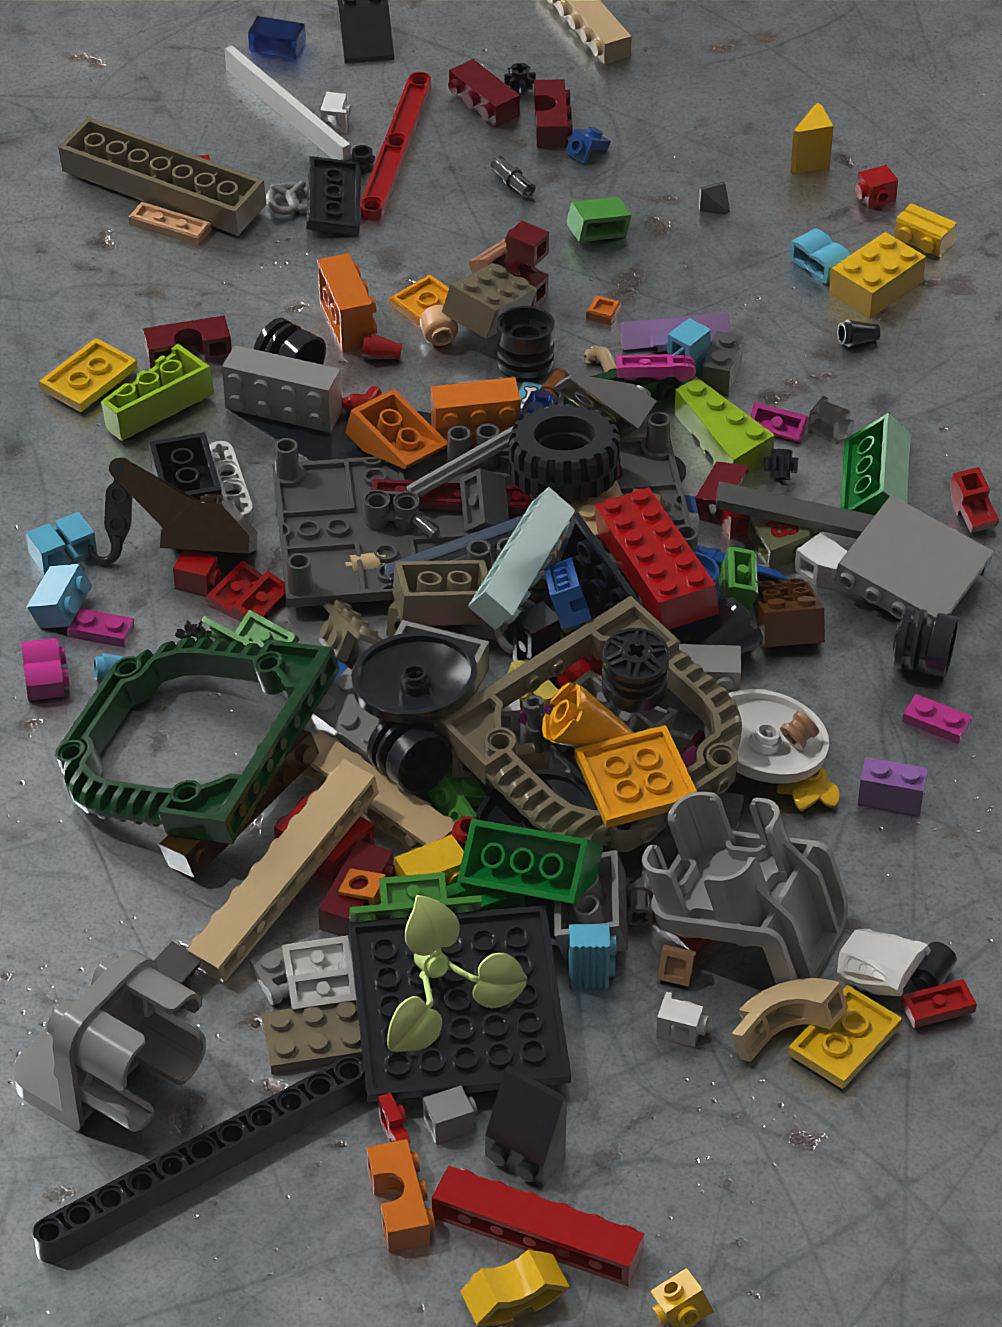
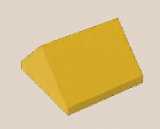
M816 103L793 131L791 173L797 174L830 168L833 124L822 104Z

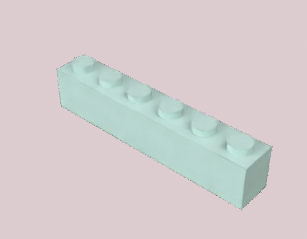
M550 487L531 502L468 605L471 610L494 630L503 623L509 625L519 615L520 610L517 608L529 598L531 593L528 589L532 588L541 578L538 572L543 570L552 558L549 554L553 553L561 544L562 540L559 537L567 532L570 525L569 520L575 509Z

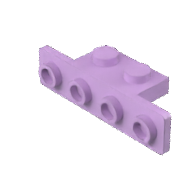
M722 312L620 323L622 349L658 347V352L667 351L668 334L688 318L711 329L710 342H712L716 331L731 333L729 314Z

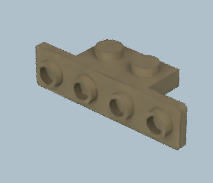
M335 600L334 604L324 602L323 607L330 613V616L320 628L319 642L323 646L333 647L337 659L347 662L356 639L370 644L383 640L378 636L379 631L370 627V622L360 618V613L351 610L352 606L340 600Z

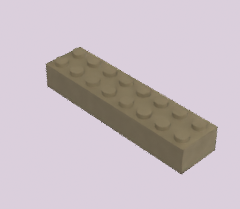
M87 117L58 146L62 171L161 208L210 222L211 226L237 236L240 235L266 205L264 180Z

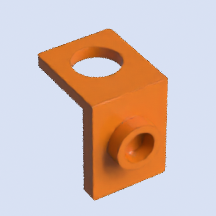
M350 869L338 890L339 895L365 899L369 901L370 905L381 904L379 878L386 877V874ZM357 879H366L368 881L367 886L362 889L356 890L350 887L351 883Z

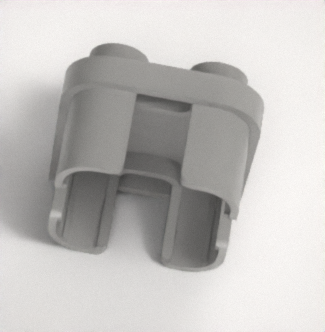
M694 792L680 798L668 813V824L679 851L671 867L668 870L659 846L649 845L642 856V863L654 893L651 905L660 928L667 933L678 935L682 938H703L736 943L744 947H763L776 985L796 979L817 978L844 929L848 912L846 891L832 850L826 844L819 841L789 838L779 807L772 800L754 798L749 808L758 834L732 831L721 798L715 793Z
M136 950L127 951L120 957L115 954L106 956L97 966L92 977L91 986L78 999L62 1001L52 1012L47 1027L17 1057L13 1066V1076L18 1095L30 1105L72 1130H79L85 1124V1120L95 1110L133 1132L141 1130L153 1119L154 1107L125 1089L127 1086L126 1077L138 1064L148 1067L177 1085L185 1084L194 1075L205 1055L206 1037L202 1031L173 1014L181 1006L190 1012L196 1013L202 1007L201 996L159 972L157 963Z

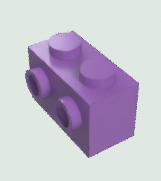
M866 757L860 780L858 805L920 816L928 768Z

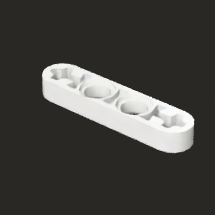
M226 441L213 442L209 447L222 489V500L231 501L235 507L240 505L241 514L251 522L253 519L252 502L234 449ZM219 454H222V456L225 457V460L220 461ZM224 471L234 472V474L230 476L220 475V473ZM230 490L240 491V493L237 495L227 494V492Z

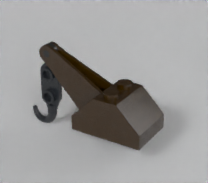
M124 457L115 458L110 462L109 472L114 477V481L106 489L104 527L111 543V551L107 556L102 557L97 555L93 545L89 544L88 554L95 563L111 565L121 556L123 543L131 529L133 498L163 528L161 530L160 548L250 553L257 549L258 531L231 501L222 500V495L205 494V496H200V500Z

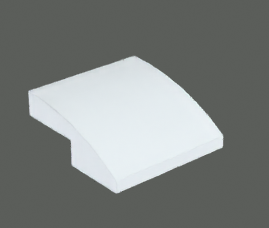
M348 935L282 945L292 1010L336 1004L344 1001H356Z

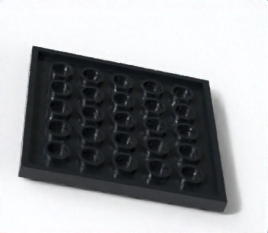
M545 905L454 913L460 925L458 939L451 946L441 947L442 953L447 956L448 961L470 974L478 976V967L486 957L494 953H505L519 962L527 976V983L520 995L512 1002L501 1007L489 1008L480 1005L473 998L472 992L477 982H472L451 970H447L443 976L438 978L429 977L434 1000L431 1009L436 1010L441 1015L442 1027L439 1036L430 1046L416 1051L393 1052L388 1049L387 1045L389 1025L397 1007L411 996L420 997L425 1003L427 1001L423 980L419 977L422 970L415 964V953L408 948L405 942V928L409 917L348 923L367 1102L378 1101V1096L390 1092L394 1100L427 1097L458 1086H462L465 1093L499 1090L502 1076L507 1066L518 1070L543 1085L571 1083L570 1062Z

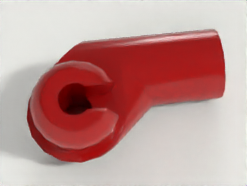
M371 386L365 394H350L348 397H345L342 401V406L345 411L351 412L352 409L382 395V392L378 387Z

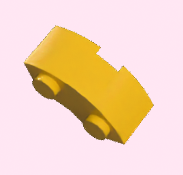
M527 1250L517 1259L506 1265L495 1268H481L472 1275L471 1280L460 1292L476 1325L492 1326L513 1322L514 1318L512 1315L531 1307L534 1312H537L558 1299L570 1287L553 1254Z

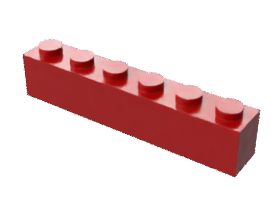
M448 1165L432 1196L434 1219L525 1251L534 1250L553 1254L559 1263L625 1286H629L644 1252L645 1233L639 1232L631 1226H622L605 1220L597 1214H587L573 1209L565 1203H556L541 1198L533 1192H524L512 1188L499 1180H489L475 1175L467 1169H458Z

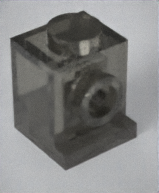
M822 396L809 412L808 433L838 445L845 435L849 436L853 430L854 420L850 419V410L828 402V397Z

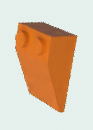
M395 389L352 409L345 432L364 452L403 469H407L447 448L448 443Z

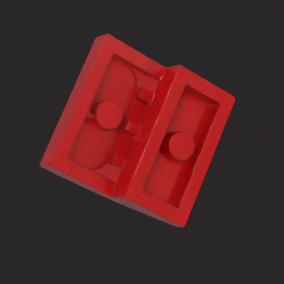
M242 560L207 594L205 602L240 622L248 610L265 617L286 595L284 581L267 570L262 575Z

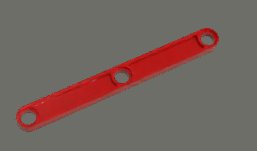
M414 72L408 77L360 202L361 216L365 220L376 221L385 214L431 92V76L428 73ZM391 144H402V145L393 146V145H391ZM376 207V208H378V209L369 210V209H366V208Z

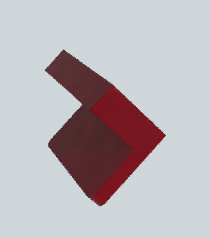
M719 461L715 463L695 497L699 520L710 521L717 509L716 492L719 481L741 486L749 472L747 465Z

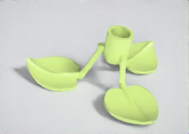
M417 895L415 898L414 907L405 928V942L408 948L415 953V964L422 970L419 977L423 980L427 1001L425 1003L420 997L411 996L397 1007L392 1016L387 1034L388 1049L393 1052L424 1049L430 1046L440 1034L442 1018L436 1010L431 1009L434 1000L429 977L438 978L443 976L447 970H451L472 982H477L472 992L473 998L480 1005L489 1008L501 1007L512 1002L520 995L527 983V976L519 962L505 953H494L486 957L478 967V976L472 975L448 961L447 956L442 953L441 947H448L456 942L460 932L459 921L447 906L426 896Z

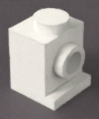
M326 92L320 110L321 120L336 133L347 134V120L351 116V105L348 104L347 94Z
M666 992L657 1016L656 1038L695 1047L699 1035L704 1036L707 1031L709 1016L703 1015V1006L689 1001L672 999L673 993Z

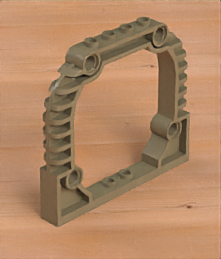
M632 596L479 691L460 709L437 719L438 733L448 741L451 751L485 785L491 782L494 788L502 793L506 800L514 805L519 813L526 817L535 828L545 832L589 839L603 847L610 845L612 849L619 852H629L643 843L651 842L659 832L669 826V812L606 828L598 810L572 805L555 794L516 755L515 734L508 728L501 726L503 722V708L528 692H534L541 684L552 677L559 676L566 668L590 653L598 660H603V648L608 638L616 632L627 628H644L662 637L669 648L667 687L701 718L711 733V736L699 745L696 753V763L687 768L697 792H712L715 794L725 792L736 777L737 752L742 737V720L737 704L724 687H720L712 676L707 675L699 664H695L687 653L679 649L680 640Z

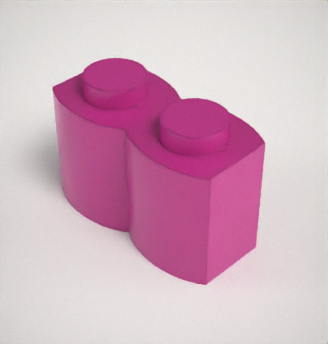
M57 638L21 642L28 701L65 697L64 687H70L68 669H61V665L67 664L65 646L58 647Z

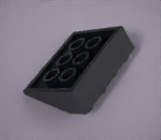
M579 512L573 514L556 560L560 562L572 557L587 605L594 616H600L630 596L644 607L635 589L629 586L624 579L619 565L615 562L613 563L606 553L603 542L595 537Z

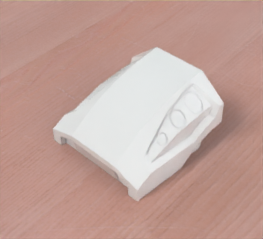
M871 929L854 930L839 952L837 974L842 983L855 985L859 991H868L876 995L901 996L904 992V986L925 955L928 956L931 950L927 944L920 941L909 940L894 934L874 932Z

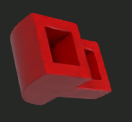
M980 467L953 473L950 482L952 503L957 516H963L970 533L996 527L999 523V518L988 497L990 488Z

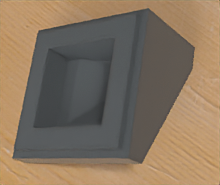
M724 181L700 187V211L730 212Z

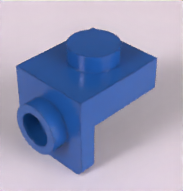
M594 127L574 129L566 148V153L582 163H587L592 150H608L611 141L603 136L601 130Z

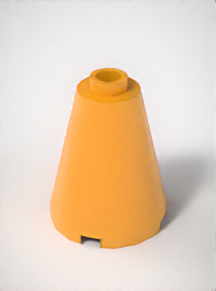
M572 682L561 687L549 703L554 708L550 715L545 713L542 724L544 738L552 743L574 748L632 734V730L582 685L577 683L575 685Z

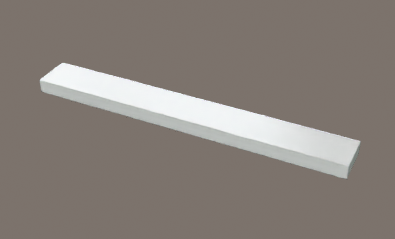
M235 47L225 48L227 71L330 158L350 161V143Z

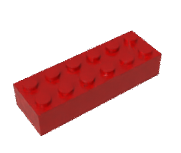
M649 487L594 504L599 536L649 613L666 629L670 630L719 614L716 584Z

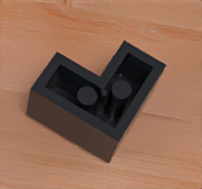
M543 601L519 613L513 621V659L515 661L530 660L561 640V625L556 611L551 610ZM557 677L550 678L549 680L554 686L560 689L561 687L555 681Z

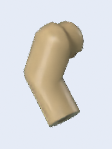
M592 346L591 349H585L583 352L586 363L591 364L595 362L596 364H601L604 372L617 369L613 355L607 347Z

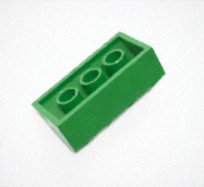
M890 413L885 414L845 439L840 508L876 515L891 495L907 503L911 432Z
M471 819L457 882L576 905L597 877L603 846L585 838Z

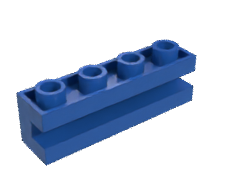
M572 557L546 566L544 568L545 577L562 630L569 628V630L581 628L587 624L586 621L592 619Z

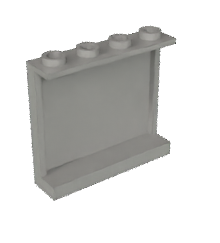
M891 495L838 563L834 582L840 584L844 589L851 590L865 598L869 603L890 612L898 619L902 618L907 606L915 607L914 621L916 622L921 610H927V624L933 625L938 613L950 615L977 577L985 574L989 568L994 551Z

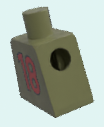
M750 515L748 517L747 535L764 565L772 569H778L795 562L796 549L820 532L822 533V531Z

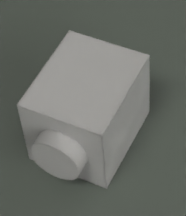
M462 1086L423 1098V1118L435 1144L474 1132V1117L478 1116L477 1107L472 1097L467 1098Z

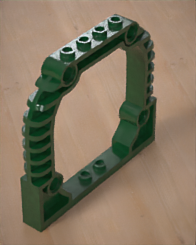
M188 637L183 638L177 645L174 641L163 643L154 654L147 649L136 657L127 656L121 658L112 666L106 677L103 678L101 684L55 751V757L64 776L70 797L87 814L98 815L101 819L108 820L112 817L118 822L130 820L131 823L138 825L145 822L151 827L163 825L168 835L234 844L285 761L287 754L301 731L309 722L339 673L340 668L333 647L267 639L263 647H260L259 644L252 642L244 645L241 641L228 643L225 639L212 641L209 637H201L198 641H195L194 638ZM191 675H207L259 682L261 690L265 694L275 695L282 693L288 700L276 720L272 722L268 733L257 746L256 752L241 775L229 773L219 779L201 785L194 780H185L176 784L173 788L126 783L100 777L103 765L99 755L131 707L151 698L165 681Z

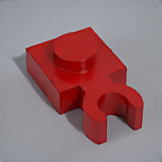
M391 1092L378 1096L379 1118L389 1141L395 1142L407 1139L408 1144H410L409 1135L403 1127V1124H407V1118L402 1104L396 1105Z

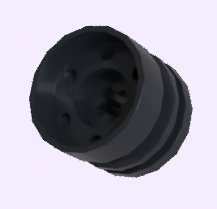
M519 306L504 311L498 317L496 363L501 371L516 378L529 379L540 377L551 370L554 365L555 320L550 313L534 306Z
M280 317L272 320L261 331L254 345V350L323 365L326 356V343L323 338L310 331L301 329L300 326Z
M907 606L895 633L893 643L894 667L902 669L908 656L910 657L909 671H915L919 660L922 659L925 660V674L946 678L955 645L959 617L938 613L933 625L927 624V610H921L916 622L914 621L915 607Z
M627 628L616 632L608 638L603 648L602 693L608 703L616 709L628 713H643L654 709L663 702L667 693L669 648L664 639L655 632L644 628Z
M382 720L372 732L367 746L368 759L371 764L380 770L382 774L389 777L399 788L412 795L422 794L434 788L445 776L452 759L451 746L448 741L434 729L429 728L425 722L404 724Z

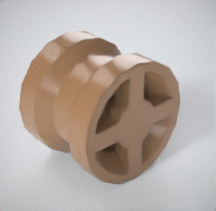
M797 711L790 723H784L780 727V731L786 740L798 750H802L806 746V741L810 737L815 738L820 732L816 724L802 711Z

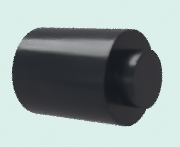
M931 942L928 944L931 952L928 956L925 955L910 977L917 990L942 985L957 962L956 954L950 947L941 942Z

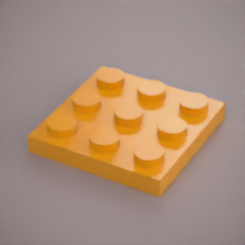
M666 725L575 748L576 761L606 828L669 812L680 798L697 792Z

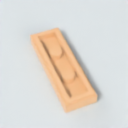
M141 202L128 217L129 224L196 245H200L212 230L210 222Z

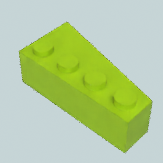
M176 344L171 348L172 353L169 356H160L155 360L153 368L149 371L142 370L136 375V381L132 384H123L101 401L106 429L123 441L213 395L214 389L210 366L181 345Z
M697 377L676 389L675 416L691 436H696L700 441L702 450L712 456L714 465L717 461L747 465L749 472L746 476L764 466L765 456H771V449H774L775 435Z

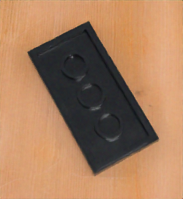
M309 156L306 229L359 236L360 162Z

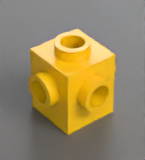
M687 1268L651 1290L657 1303L652 1309L663 1326L669 1323L671 1327H692L714 1312L704 1291Z

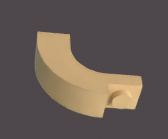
M822 978L796 979L772 986L749 999L739 1009L742 1021L731 1033L739 1058L751 1062L775 1034L788 1027L809 1024L831 1029L848 1009L841 984L838 981Z

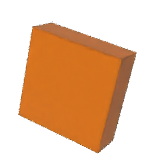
M596 295L586 311V319L612 325L621 310V302Z

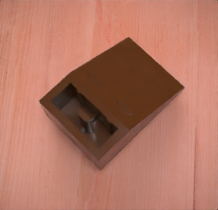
M794 578L787 580V583L775 584L773 581H760L757 583L758 594L753 603L757 626H759L762 632L765 647L825 643L824 607L808 581Z

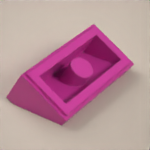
M754 402L750 414L751 418L772 432L775 437L801 443L810 424V419L807 415Z

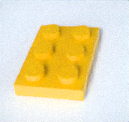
M95 338L39 380V387L45 393L82 412L138 369L137 360Z
M846 985L843 989L848 1009L834 1026L829 1029L809 1025L788 1049L789 1056L841 1089H844L902 1024L900 1016L849 985Z

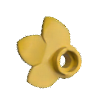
M823 767L814 775L802 781L778 783L777 793L792 794L793 801L799 811L806 810L818 800L832 808H835L839 802V789L833 782L828 780V773Z

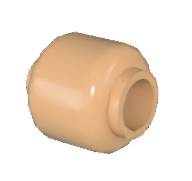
M444 305L431 306L420 316V327L423 336L432 345H447L458 333L457 322L442 313Z

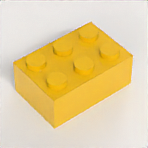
M884 232L831 268L829 294L871 318L923 282L926 256Z

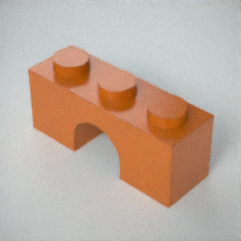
M407 1139L366 1147L367 1168L374 1195L394 1193L400 1196L395 1201L381 1203V1224L388 1252L430 1245V1230L435 1229V1221L432 1209H425L424 1201L428 1200L425 1181H418L416 1173L420 1172L417 1152L410 1151Z

